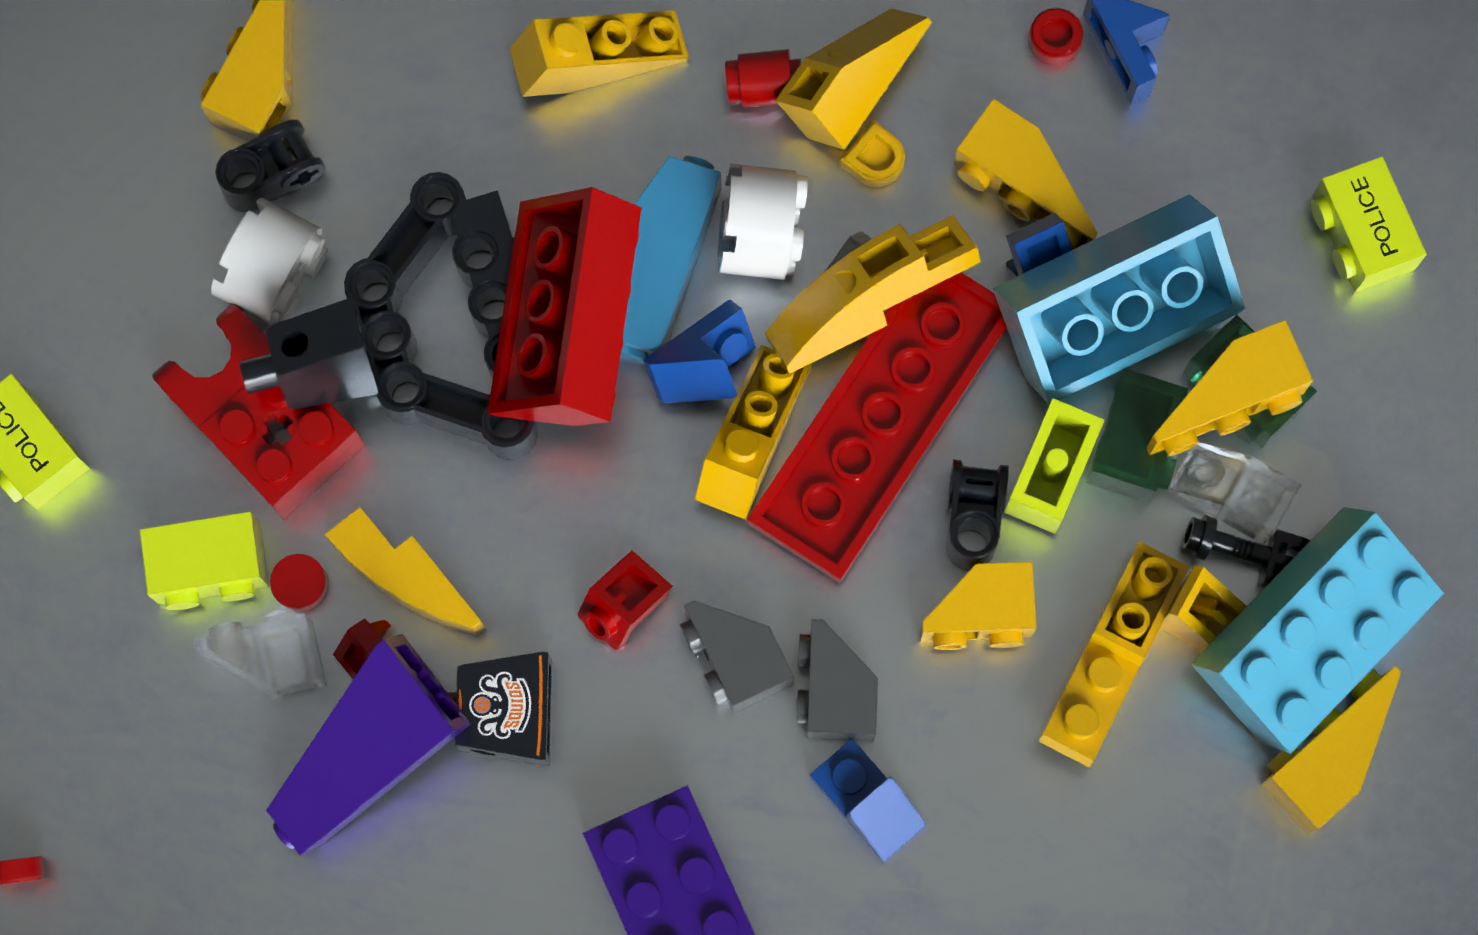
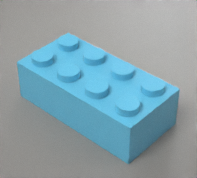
M1190 194L993 288L1026 381L1049 405L1052 398L1060 400L1246 310L1218 217Z
M1343 507L1191 665L1260 743L1291 754L1435 604L1444 592L1376 512Z

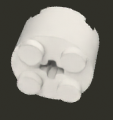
M730 163L725 181V186H730L729 196H726L725 202L722 201L717 259L720 260L718 273L782 280L785 279L786 275L794 276L796 261L801 260L804 240V228L794 227V224H798L800 208L805 207L808 176L797 175L795 170Z
M261 197L256 201L260 214L258 215L249 210L231 237L219 262V265L228 269L223 283L213 278L211 294L229 304H235L242 311L269 325H273L278 320L281 322L294 317L302 301V296L297 294L299 285L305 274L312 278L316 276L327 256L328 249L323 247L325 238L322 237V228Z

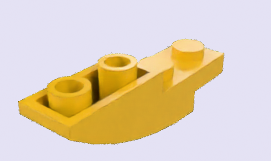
M954 215L911 236L908 235L901 224H898L850 252L816 278L781 312L765 332L766 338L790 374L887 326L883 310L981 263L978 247Z
M1139 541L1038 742L1090 768L1190 566Z

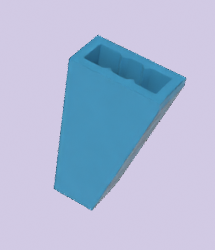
M669 156L635 202V205L642 207L621 355L643 361V359L670 341L722 190L721 172L714 170V166L704 159L695 156H685L681 160Z

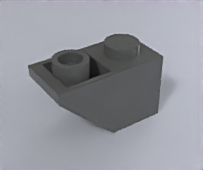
M695 600L684 605L688 621L679 625L693 655L703 651L712 671L704 674V678L717 705L727 701L733 714L794 685V675L770 626Z
M812 619L811 634H800L798 668H809V690L797 691L796 724H807V739L850 740L853 738L854 741H874L877 722L878 677L823 619Z

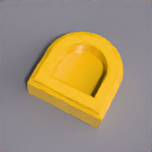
M873 121L841 158L840 167L864 185L882 188L893 184L901 176L905 163V151L901 142L876 121Z

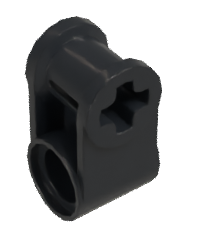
M292 119L279 123L268 129L261 136L227 151L220 157L216 164L215 174L223 196L232 208L244 212L257 210L259 208L256 201L259 198L263 197L271 202L291 191L310 185L322 176L326 166L320 158H314L302 136L305 129L299 120ZM288 151L292 152L296 160H292ZM248 172L256 175L254 182L247 187L235 188L231 186L232 180L238 174Z
M953 459L947 508L950 510L946 551L950 561L960 569L970 571L975 564L990 563L993 559L1000 538L1001 519L1006 502L1009 475L1008 465H1000L995 470L964 466L962 460ZM966 530L978 531L985 537L987 546L980 551L967 550L960 544L958 535Z

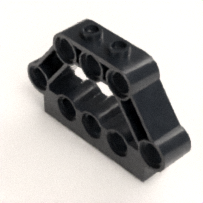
M442 172L428 173L419 178L413 185L410 193V203L368 258L354 263L347 271L344 279L346 298H352L367 344L379 391L376 396L387 416L396 423L413 425L420 422L485 444L499 458L506 460L519 459L529 454L536 444L538 438L536 421L521 420L523 421V426L517 435L511 438L499 437L494 433L496 424L505 417L487 414L490 395L423 373L420 368L412 364L418 351L417 341L407 320L397 312L400 310L403 296L447 238L457 234L458 237L452 248L453 260L463 283L473 288L468 297V308L478 332L484 337L489 338L484 347V360L493 379L502 316L497 319H489L481 315V311L485 304L492 300L499 299L505 301L514 237H512L498 190L466 200L460 183L450 174ZM444 197L453 201L452 207L444 214L433 215L427 212L428 205L437 198ZM485 250L493 254L490 263L483 268L475 269L465 264L470 254L475 251ZM382 282L388 285L386 294L376 301H367L361 297L363 290L371 283ZM388 332H398L404 336L401 345L393 351L384 352L377 349L378 340ZM403 382L416 383L419 386V390L414 399L405 403L392 400L393 391L398 385Z

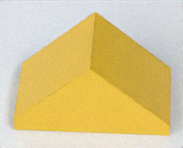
M1195 565L1183 580L1160 628L1204 651L1247 606L1202 566Z

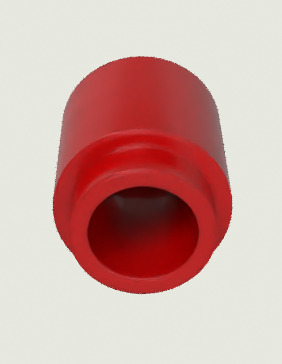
M789 49L738 54V60L725 61L729 104L742 103L743 108L778 104L776 99L801 65V58L791 59Z

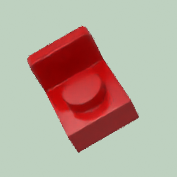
M631 550L589 588L578 611V617L584 622L587 630L594 637L607 642L613 649L619 650L626 643L632 630L668 597L673 586Z

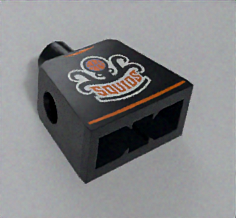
M536 652L458 666L456 692L447 693L470 721L471 725L455 737L456 747L466 753L538 766H550L552 659L549 653Z

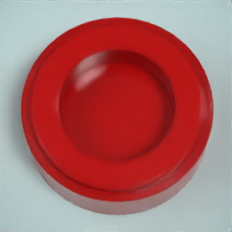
M1062 8L1044 10L1035 17L1031 24L1028 36L1029 47L1034 56L1044 63L1051 65L1067 63L1079 52L1083 40V27L1079 19L1068 10Z
M292 554L284 557L275 565L270 576V588L273 596L283 607L295 612H304L315 608L323 601L328 590V577L319 562L311 556Z
M42 856L0 861V884L39 880L41 876H44Z

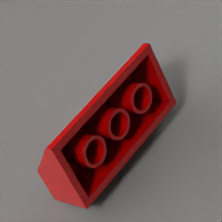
M594 187L520 201L487 414L569 426L611 422L612 409L616 397L615 388L620 354L623 348V333L628 299L631 294L635 250L639 239L638 230L642 207Z

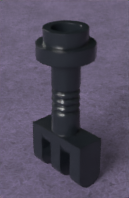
M1204 515L1202 519L1192 517L1189 521L1183 538V549L1191 551V556L1200 560H1205L1210 551L1260 566L1262 570L1258 585L1266 587L1294 558L1286 555V550L1300 552L1310 540L1277 529L1271 532L1267 546L1218 531L1217 518Z

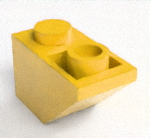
M1033 562L975 564L924 619L920 628V642L933 641V648L937 650L963 649L967 647V640L989 639L990 647L993 648L1022 646L1023 638H1031L1036 630Z

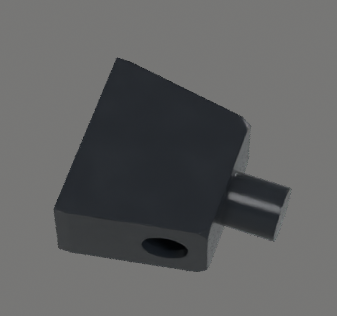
M352 298L270 325L265 330L270 354L239 361L248 394L280 386L287 405L291 409H300L379 393L367 344Z

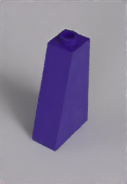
M403 634L384 639L375 646L266 809L274 821L273 828L278 838L287 847L295 849L300 856L322 846L471 725L470 721Z

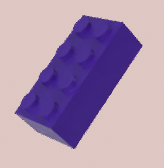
M688 785L583 832V836L627 935H755Z

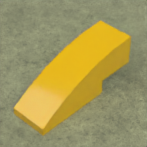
M361 507L324 534L360 575L383 594L413 613L446 628L479 637L486 631L482 621L413 536H410L394 549Z

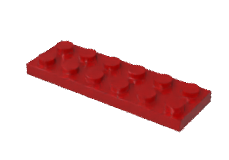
M962 272L885 311L884 315L887 326L869 335L747 518L749 526L838 583H841L1007 330L995 293Z

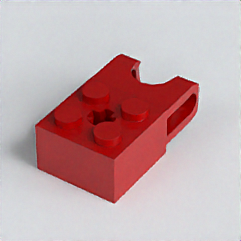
M231 304L216 318V324L224 332L225 337L231 344L230 360L222 371L211 377H194L183 370L175 361H168L152 374V377L164 393L284 520L363 449L365 445L357 431L330 403L291 409L287 405L280 386L252 394L247 393L239 361L270 354L267 336L237 305ZM287 429L291 438L288 442L281 445L277 439L275 440L274 436L279 431Z

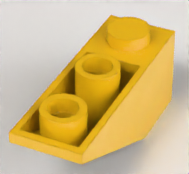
M253 0V12L245 27H238L232 34L226 50L228 57L219 73L213 72L203 86L201 107L210 123L247 141H251L264 134L273 126L283 122L292 106L293 0Z
M892 8L806 57L782 90L776 102L808 139L845 150L904 62L916 48L918 42L931 25V20L925 16Z
M675 10L533 19L509 47L522 97L572 93L684 63L689 59Z
M993 98L956 150L953 167L959 170V177L975 190L983 192L985 189H988L1003 199L1004 207L1023 221H1030V219L1038 221L1056 213L1064 221L1072 250L1095 240L1098 232L1040 129Z
M1286 320L1233 340L1153 435L1146 447L1149 455L1162 450H1166L1168 456L1180 454L1199 444L1197 436L1215 429L1218 430L1220 436H1224L1251 423L1250 415L1269 409L1271 415H1277L1303 402L1301 395L1305 393L1313 379Z
M763 345L760 346L741 384L737 397H735L705 458L695 496L696 501L744 520L747 519L765 481L812 364H808L789 374L773 349Z
M1396 665L1382 676L1375 669H1372L1350 691L1356 699L1341 713L1334 708L1312 731L1315 736L1300 750L1296 748L1291 754L1281 751L1266 764L1273 774L1262 785L1307 835L1320 829L1361 791L1401 675V671Z

